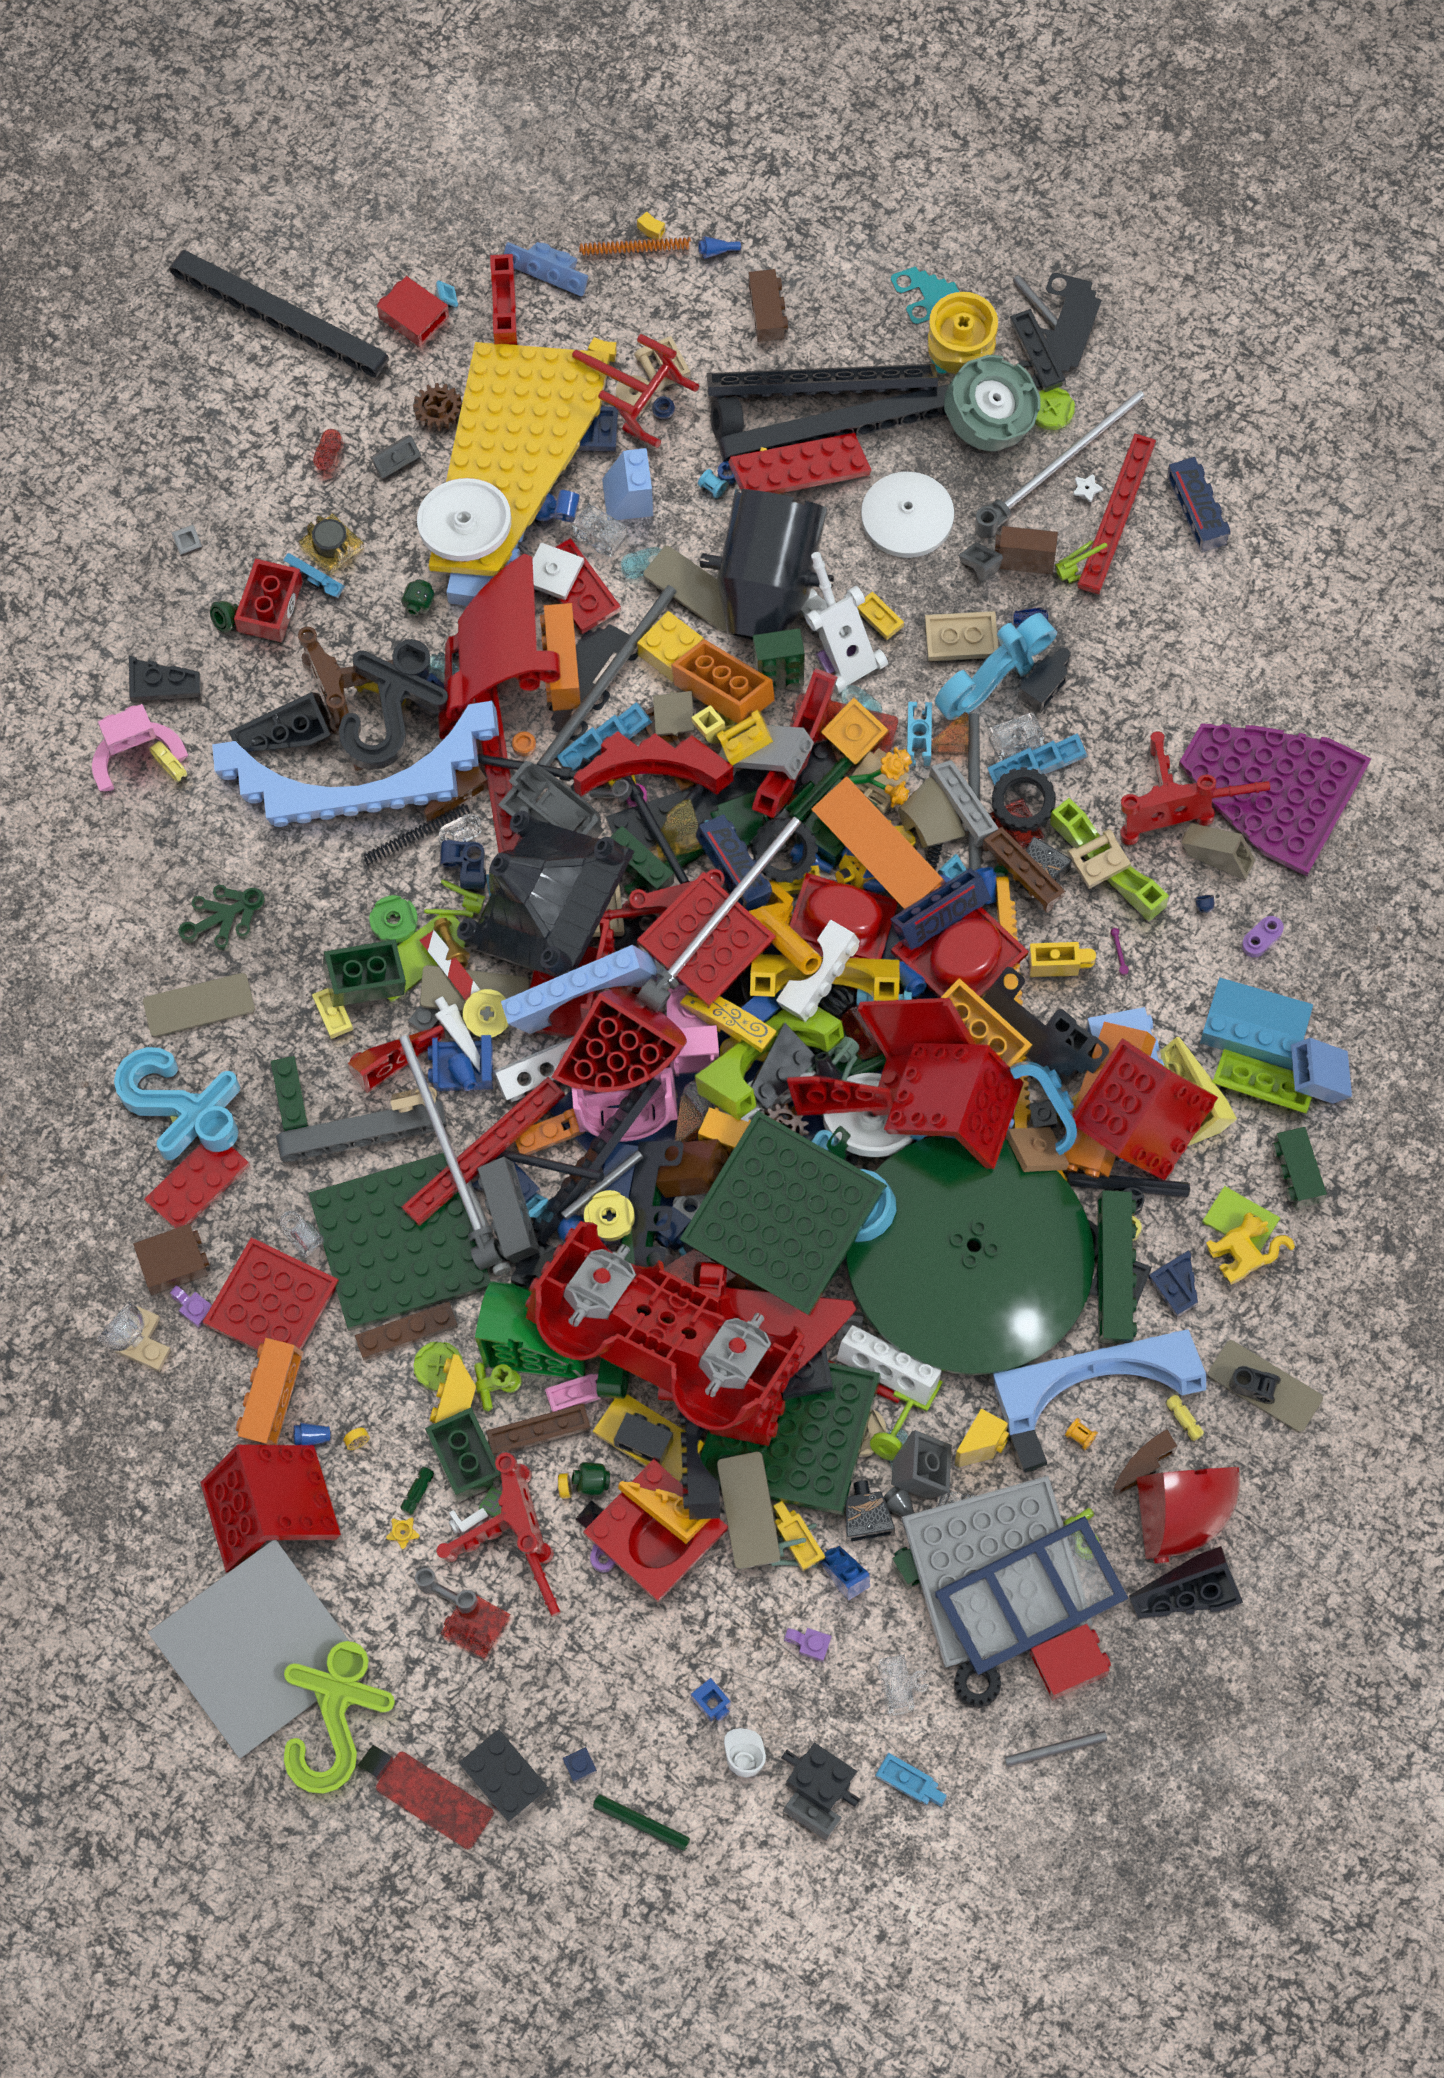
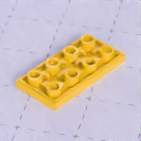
M626 1394L624 1399L615 1398L594 1428L593 1434L646 1467L650 1463L649 1461L614 1445V1437L627 1412L632 1415L639 1413L648 1419L647 1421L652 1424L661 1423L671 1429L670 1432H673V1442L661 1466L681 1482L682 1473H687V1468H682L681 1454L687 1452L686 1447L681 1448V1432L686 1431ZM699 1441L698 1444L699 1455L702 1452L705 1444L702 1441Z

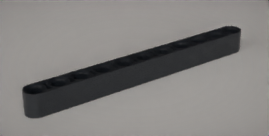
M182 250L169 267L170 273L177 279L371 378H377L389 361L388 355L381 349L186 250Z
M949 384L934 387L930 390L916 391L723 436L717 442L722 461H729L730 457L759 452L761 447L769 450L855 433L857 437L947 416L944 399Z

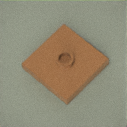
M1050 1127L1007 1130L1006 1138L1024 1172L1067 1169L1069 1162L1064 1153L1059 1155L1056 1151L1055 1143L1058 1141Z

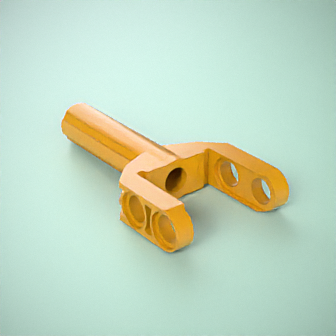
M769 880L772 893L769 902L766 903L768 906H762L749 912L776 936L772 944L803 974H812L818 970L822 959L789 926L793 916L791 912L793 910L792 903L794 898L776 881Z

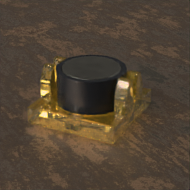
M333 513L326 519L322 516H317L316 525L310 522L307 527L308 534L298 541L299 546L329 575L364 547V543Z

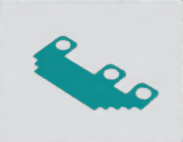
M916 266L891 276V281L899 293H904L917 287L920 288L925 299L906 307L911 321L915 324L930 320L931 311L940 299L949 294L959 292L955 282L947 283L945 278L939 280L934 274L929 276L925 270L918 271ZM901 275H907L911 279V284L908 287H900L897 284V278ZM923 306L927 310L926 316L923 318L914 317L912 314L913 308ZM935 364L938 373H947V371Z

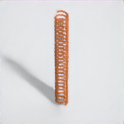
M675 237L674 244L672 238L669 241L666 238L665 244L662 238L660 242L657 238L656 245L654 239L651 242L648 239L647 245L645 240L641 243L639 239L638 246L636 240L633 243L630 240L629 246L627 241L623 244L621 240L620 247L618 241L615 244L612 241L611 247L609 242L605 245L603 241L602 248L600 242L597 245L594 242L593 248L591 243L587 246L585 242L584 249L583 244L580 243L579 252L582 250L583 256H585L586 252L589 256L591 250L592 255L595 252L598 255L600 249L601 255H603L604 251L607 255L608 249L610 254L613 251L616 254L618 248L619 254H621L622 250L625 254L626 248L628 253L631 250L634 253L636 247L637 253H639L640 249L643 253L644 247L646 252H648V249L652 252L653 246L655 252H657L658 248L661 252L662 246L664 251H666V248L670 251L671 245L673 251L675 247L679 251L680 245L682 250H684V246L688 250L691 238L688 237L686 240L684 237L682 243L680 237L678 241Z

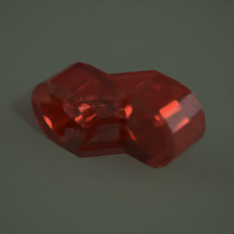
M335 429L325 430L316 448L313 462L323 472L331 471L334 468L337 457L341 452L343 437L339 431Z

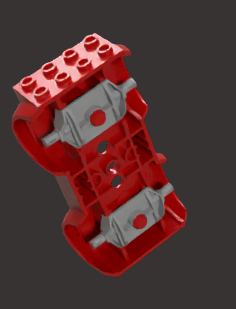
M580 1221L575 1229L570 1228L565 1237L564 1245H558L553 1254L554 1259L551 1262L547 1261L541 1271V1277L539 1279L536 1277L529 1288L532 1294L525 1305L528 1308L526 1318L537 1324V1329L548 1346L558 1354L574 1360H586L600 1356L673 1395V1400L679 1411L689 1421L702 1428L724 1430L737 1427L749 1434L753 1433L756 1426L761 1428L767 1417L765 1412L768 1409L772 1410L778 1400L776 1395L778 1392H784L789 1382V1375L794 1376L800 1365V1362L797 1360L801 1358L805 1347L802 1345L805 1335L802 1334L800 1328L794 1325L791 1333L784 1336L764 1332L759 1329V1326L764 1321L763 1315L759 1317V1313H755L752 1320L747 1322L734 1309L730 1296L715 1297L664 1271L663 1262L660 1260L653 1267H641L624 1260L630 1252L628 1246L625 1248V1245H621L616 1253H612L599 1238L597 1224ZM640 1308L641 1310L649 1313L650 1315L645 1316V1314L643 1313L638 1314L636 1309ZM682 1331L694 1336L695 1338L686 1339V1335L682 1334Z

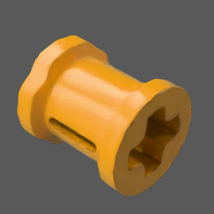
M1076 1418L1064 1436L1074 1439L1086 1451L1097 1437L1098 1432L1096 1430L1091 1431L1081 1423V1419Z

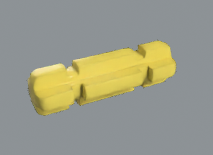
M1178 1395L1170 1397L1166 1405L1171 1411H1174V1416L1183 1429L1188 1430L1187 1434L1191 1440L1196 1441L1201 1438L1204 1431L1199 1425H1196L1197 1421L1187 1407L1182 1405L1180 1397Z

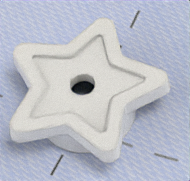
M1090 475L1086 479L1075 478L1077 488L1073 493L1074 496H1080L1082 499L1091 502L1096 493L1103 491V488L1095 483L1094 475Z

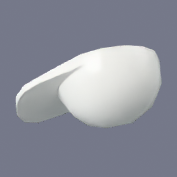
M742 1728L727 1732L724 1737V1748L727 1765L730 1770L736 1775L745 1778L755 1776L764 1766L766 1758L761 1736L755 1731Z

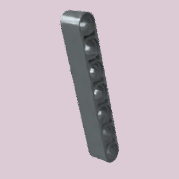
M436 1100V1108L443 1126L446 1128L447 1121L443 1103ZM423 1104L414 1105L413 1110L399 1113L398 1109H390L284 1131L276 1135L280 1160L291 1162L435 1132L426 1107Z

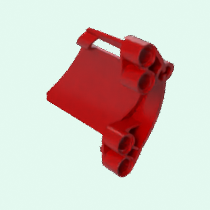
M522 554L490 579L459 617L458 633L454 636H449L445 643L444 690L447 692L448 700L446 709L441 711L438 716L439 737L441 740H444L452 731L467 706L475 704L476 702L473 700L493 686L515 677L519 681L521 689L533 691L540 687V681L553 683L561 677L560 655L554 651H537L532 556ZM459 650V671L452 675V653Z
M702 1262L698 1288L715 1297L730 1296L734 1309L747 1322L752 1320L755 1313H759V1317L760 1315L764 1317V1321L759 1326V1329L779 1336L790 1334L794 1325L800 1328L802 1334L805 1335L802 1343L805 1350L801 1358L797 1360L800 1362L796 1373L829 1342L857 1310L852 1300L821 1297L811 1315L808 1316L767 1291L726 1287L727 1267L714 1263ZM685 1333V1335H686L685 1338H686V1339H694V1338H695L694 1336H692V1335H690V1334H688V1333ZM659 1387L658 1400L674 1402L673 1395Z

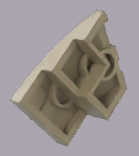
M932 777L925 779L923 784L897 809L905 832L916 829L923 849L966 836L951 802Z

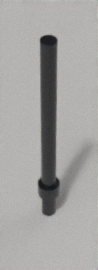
M477 753L478 763L518 770L524 763L523 761ZM537 764L553 776L568 782L574 780L573 777L578 772L566 766L558 768Z
M631 775L622 777L632 786V792L629 797L632 802L636 803L679 883L690 882L645 802L642 789L639 785L635 784Z
M504 1150L494 1159L497 1160L505 1157L513 1162L602 1182L604 1179V1173L509 1150Z

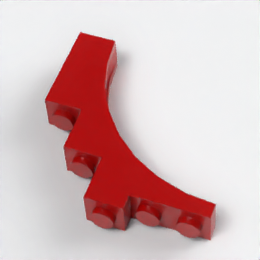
M817 668L812 673L802 705L792 726L804 728L814 744L822 735L821 731L824 729L828 716L826 713L838 678ZM810 750V752H809L807 758L805 759V761H804V763H803V765H802V767H801V769H800V771H799L797 777H798L799 774L804 770V768L807 766V762H808V759H809L811 750ZM770 770L757 790L752 809L774 818L791 798L797 777L795 780H792L783 771Z
M617 731L602 742L601 755L596 756L588 766L580 769L573 777L574 792L582 797L595 787L614 779L630 775L663 774L690 780L718 794L733 781V766L693 735L685 741H681L674 748L656 733L648 739H644L637 746Z

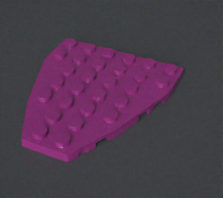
M1201 723L1180 759L1179 766L1193 783H1197L1198 778L1202 775L1208 774L1216 779V788L1269 781V791L1212 799V807L1264 856L1308 876L1367 770L1371 758L1327 737L1316 739L1306 737V734L1303 733L1292 735L1284 733V730L1255 725H1246L1245 728L1231 727V724L1216 726Z

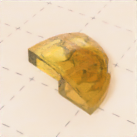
M689 798L677 804L667 813V820L661 829L675 855L702 849L696 838L699 825ZM656 842L658 857L664 858L665 856Z

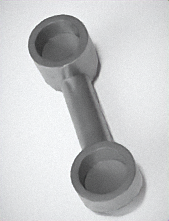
M620 779L613 784L612 788H594L583 795L582 798L586 802L593 798H618L621 802H624L630 796L632 786L626 780ZM574 783L571 785V789H572L573 791H574Z
M429 1568L420 1569L416 1573L415 1581L422 1592L427 1594L435 1593L456 1604L461 1613H468L477 1606L478 1601L473 1591L463 1590L458 1594L439 1584L434 1571Z

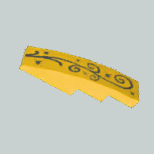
M689 991L680 1002L681 1006L710 1026L717 1025V1031L723 1030L739 1042L744 1040L761 1053L777 1032L755 1016L722 997H719L708 1007Z

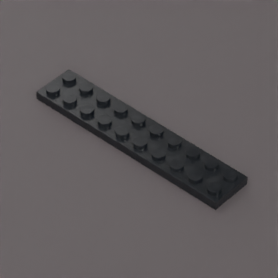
M935 364L707 373L708 396H713V398L717 399L725 398L726 395H736V397L744 398L748 397L749 394H759V396L768 397L772 393L791 396L795 392L814 395L819 391L837 394L844 390H850L853 393H861L868 389H873L875 392H884L892 388H896L898 391H907L910 388L917 387L921 390H930L933 387H938V376Z
M829 740L813 745L807 766L797 777L793 792L809 781L816 785L838 762ZM745 768L736 771L733 781L718 794L706 788L683 815L676 811V807L695 786L646 803L666 840L671 845L696 836L698 826L705 823V820H712L710 812L717 810V804L758 790L770 770ZM637 806L606 816V821L612 835L623 826L649 851L660 848Z

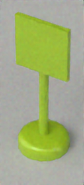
M938 1381L937 1388L926 1405L895 1390L893 1396L907 1403L891 1434L879 1432L871 1438L870 1447L878 1456L893 1461L903 1446L896 1436L912 1405L928 1412L943 1381Z

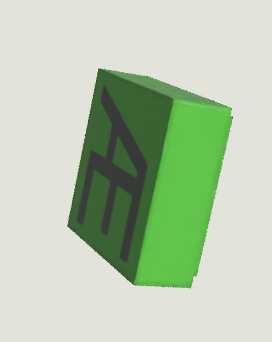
M491 1487L479 1506V1510L484 1508L488 1516L492 1518L501 1514V1506H499L498 1500L502 1492Z

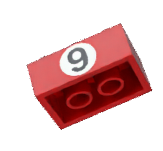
M255 558L234 618L237 632L282 642L303 583L300 569Z

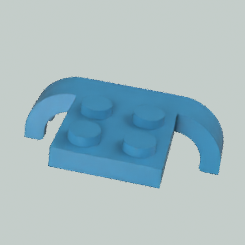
M1030 1061L1014 1064L1010 1067L1013 1077L1015 1079L1026 1075L1035 1077L1041 1083L1063 1121L1066 1133L1060 1141L1055 1143L1056 1151L1059 1155H1062L1072 1147L1077 1135L1076 1123L1072 1113L1074 1102L1067 1090L1062 1092L1060 1088L1062 1087V1081L1055 1069L1050 1071L1048 1066L1042 1067Z

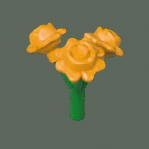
M897 747L893 749L894 754L888 752L885 757L881 758L883 765H881L880 769L869 774L849 777L855 785L870 783L883 789L884 793L890 795L892 808L897 804L903 805L907 801L909 790L905 788L906 781H902L893 787L889 784L886 786L874 780V778L884 774L888 779L897 781L904 773H908V766L912 764L911 756L906 749L898 750Z

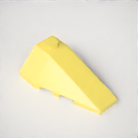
M1176 1037L1160 1050L1165 1067L1218 1097L1213 1109L1208 1113L1199 1131L1195 1133L1188 1146L1221 1133L1237 1120L1225 1096L1216 1084L1212 1083L1213 1080L1180 1037Z

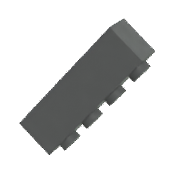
M502 1157L479 1167L480 1177H478V1182L482 1190L485 1191L487 1198L485 1199V1206L493 1218L491 1226L499 1238L500 1244H498V1249L501 1256L516 1263L539 1253V1245L514 1162Z

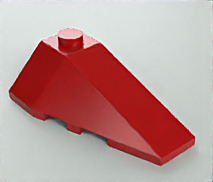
M441 1025L409 1035L417 1058L428 1051V1046H432V1038H438V1042L446 1038L444 1028ZM397 1039L369 1048L363 1053L358 1052L351 1057L350 1062L347 1064L352 1076L364 1091L368 1093L409 1063L400 1040Z
M825 1076L787 1078L797 1116L891 1110L893 1105L892 1095L888 1088Z

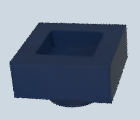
M586 1747L562 1758L573 1783L597 1773V1769Z

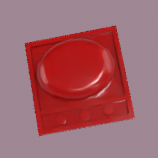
M806 873L789 926L820 957H823V950L817 939L829 921L832 920L853 932L860 941L857 952L849 958L881 959L892 924L890 919L894 917L898 902L895 899L860 889L854 885L838 883Z
M982 907L970 912L962 920L953 923L940 934L931 937L920 947L910 950L899 941L891 949V954L900 962H905L925 978L926 987L938 998H941L959 978L982 998L1006 967H1016L1029 953L1021 943Z
M655 1459L632 1481L640 1484L641 1488L652 1491L660 1489L675 1493L680 1497H683V1494H688V1489H683V1485ZM621 1492L583 1531V1534L655 1601L659 1602L728 1530V1526L720 1518L710 1519L686 1544Z

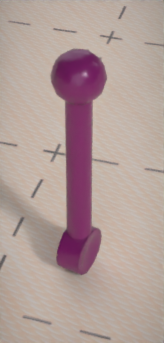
M1112 928L1110 934L1114 937L1120 962L1119 973L1125 976L1128 974L1129 968L1125 965L1118 937L1120 931L1118 928Z

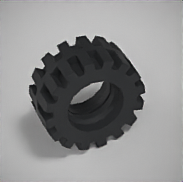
M970 1661L964 1662L958 1669L954 1679V1689L957 1697L961 1699L964 1705L968 1704L971 1708L974 1706L982 1708L985 1705L986 1707L989 1706L991 1702L996 1700L1000 1692V1673L997 1672L996 1667L982 1673L988 1680V1688L983 1693H973L967 1687V1679L976 1672Z

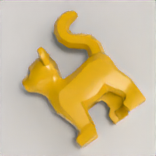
M1250 1212L1244 1215L1241 1226L1230 1230L1216 1243L1211 1240L1206 1242V1246L1213 1259L1231 1253L1234 1262L1229 1265L1224 1263L1219 1268L1224 1277L1228 1279L1230 1285L1244 1279L1250 1272L1256 1271L1261 1266L1276 1260L1280 1245L1283 1244L1289 1250H1293L1295 1248L1293 1239L1287 1235L1276 1236L1270 1242L1269 1253L1261 1254L1250 1238L1268 1232L1269 1229L1266 1227L1268 1222H1263L1259 1217Z

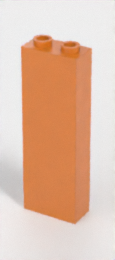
M847 776L812 808L814 813L904 909L946 883Z
M1104 1021L1098 1039L1108 1046L1109 1053L1094 1073L1087 1070L1072 1113L1074 1114L1122 1038L1150 1057L1156 1039L1147 1031ZM1097 1043L1091 1057L1093 1059L1099 1058L1102 1054V1048ZM1078 1128L1074 1144L1064 1153L1069 1162L1066 1170L1076 1173L1078 1170L1085 1171L1084 1174L1094 1178H1099V1175L1109 1177L1116 1157L1115 1154Z

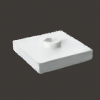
M540 543L533 558L534 589L566 600L584 563V558Z

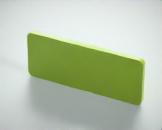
M454 915L436 916L411 935L410 938L397 946L406 980L405 993L422 981L424 966L440 967L419 941L433 931L436 920L447 918L451 921L452 925L449 930L453 940L461 947H467L464 945L465 942L457 936V928L460 922ZM436 932L438 936L442 939L440 932ZM401 996L390 997L387 999L393 1002Z

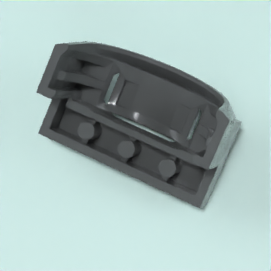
M525 761L511 777L509 782L513 785V788L498 804L512 817L519 811H526L539 821L594 838H598L604 831L601 827L600 814L589 803L551 773L530 761ZM545 788H548V790L536 803V799L538 798V796L543 792Z

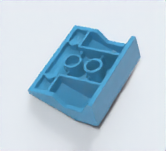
M1219 977L1200 1044L1220 1050H1230L1275 1066L1293 1070L1291 1045L1304 1040L1313 1004Z

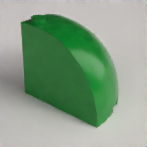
M497 1281L489 1283L482 1301L475 1333V1340L486 1369H494L498 1365L505 1364L518 1373L577 1379L585 1376V1360H574L558 1354L542 1339L537 1329V1324L526 1318L528 1308L525 1305L532 1292L512 1283Z

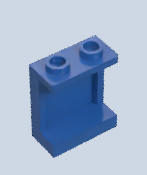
M481 1035V1041H473L480 1055V1072L472 1064L478 1083L472 1090L493 1089L491 1035ZM432 1038V1046H428V1060H433V1068H428L429 1083H433L437 1091L464 1090L448 1070V1061L457 1054L465 1053L456 1042H438V1038Z

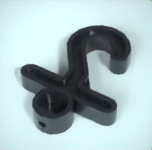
M415 639L404 640L394 648L392 654L393 664L364 650L357 651L353 655L354 671L378 683L386 737L381 743L367 745L359 738L361 732L359 716L355 713H347L343 716L339 727L341 749L346 758L357 767L368 770L383 769L395 763L401 756L406 744V733L401 708L404 699L409 698L436 712L446 709L448 700L446 690L424 679L429 674L431 668L430 652L425 644Z

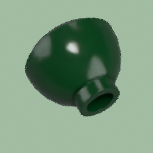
M216 601L211 604L210 617L218 630L227 633L236 626L234 618L238 605L227 601Z

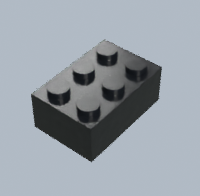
M499 1729L458 1762L462 1772L509 1828L550 1795L548 1786Z

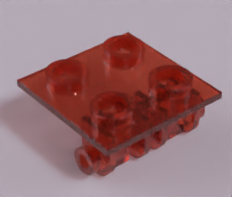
M476 1595L477 1606L468 1613H461L458 1606H456L452 1615L447 1616L443 1624L445 1627L440 1634L485 1659L511 1614Z

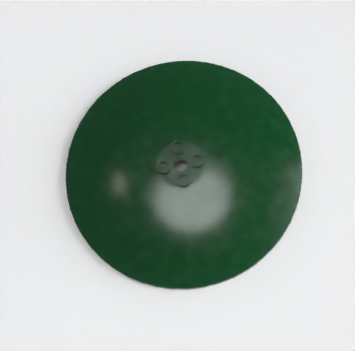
M932 1136L908 1145L881 1164L875 1173L888 1183L896 1197L894 1219L892 1224L880 1236L869 1241H854L846 1254V1266L853 1292L862 1311L883 1338L896 1349L906 1353L912 1359L922 1364H928L941 1371L965 1375H988L1021 1367L1039 1358L1060 1342L1079 1317L1087 1301L1094 1274L1095 1254L1091 1228L1084 1208L1069 1183L1057 1170L1024 1172L1007 1139H1004L995 1168L986 1169L956 1138ZM967 1242H978L980 1250L978 1252H971L967 1248Z

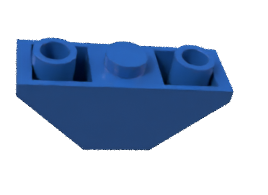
M841 1546L831 1548L824 1553L825 1559L820 1561V1563L844 1597L851 1600L870 1588V1575L868 1571Z

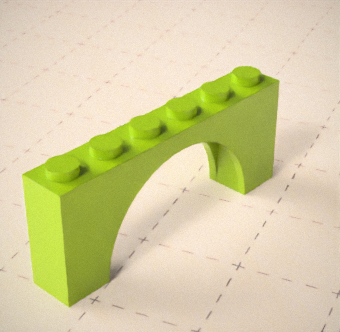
M819 1007L815 1014L809 1017L806 1022L783 1009L765 1023L777 1032L763 1052H759L744 1040L737 1043L695 1076L698 1094L737 1120H740L757 1107L754 1089L745 1082L744 1075L749 1066L758 1057L769 1051L782 1023H786L805 1045L828 1052L844 1038L842 1021Z

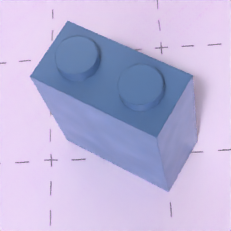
M1308 1038L1291 1045L1295 1091L1332 1104L1352 1097L1348 1051L1313 1038Z

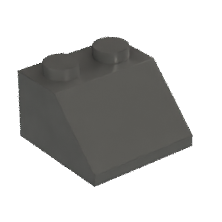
M917 1430L912 1431L893 1459L891 1485L926 1499L949 1493L952 1445Z

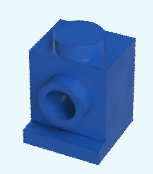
M712 1678L708 1679L691 1693V1700L710 1722L715 1718L719 1722L730 1713L728 1708L731 1706V1701ZM711 1700H715L717 1702V1706L715 1708H710L708 1706V1702Z

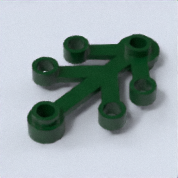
M224 885L215 886L213 889L214 898L218 901H224L226 898L238 901L232 905L206 900L202 896L194 897L192 899V907L196 912L208 910L217 913L197 924L189 921L182 923L178 929L181 940L186 943H192L197 940L200 933L222 922L214 943L218 950H226L230 944L228 936L235 915L243 910L241 923L236 926L235 930L239 938H248L251 934L249 926L253 913L259 910L265 902V897L261 890L248 888L241 892L228 889ZM219 890L225 891L223 895H217L216 893ZM251 898L257 899L254 903L249 902ZM199 901L203 902V905H202V906H200V907L195 906V904H196L197 902H199ZM241 928L247 929L245 933H239ZM187 932H193L192 936H185ZM221 939L226 940L223 945H219L218 941Z

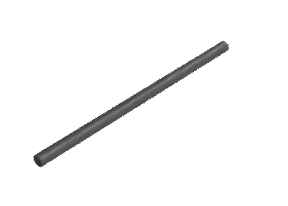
M666 586L537 764L551 765L636 649L637 642L649 631L677 593L672 586Z
M971 713L968 714V784L980 801V715ZM969 832V868L975 871L981 868V846H975L974 837Z

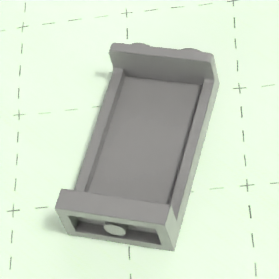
M767 725L773 742L733 765V776L738 768L783 771L789 779L795 780L814 742L804 728ZM722 747L719 756L730 763Z

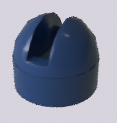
M1202 895L1195 898V905L1200 913H1210L1214 909V895Z

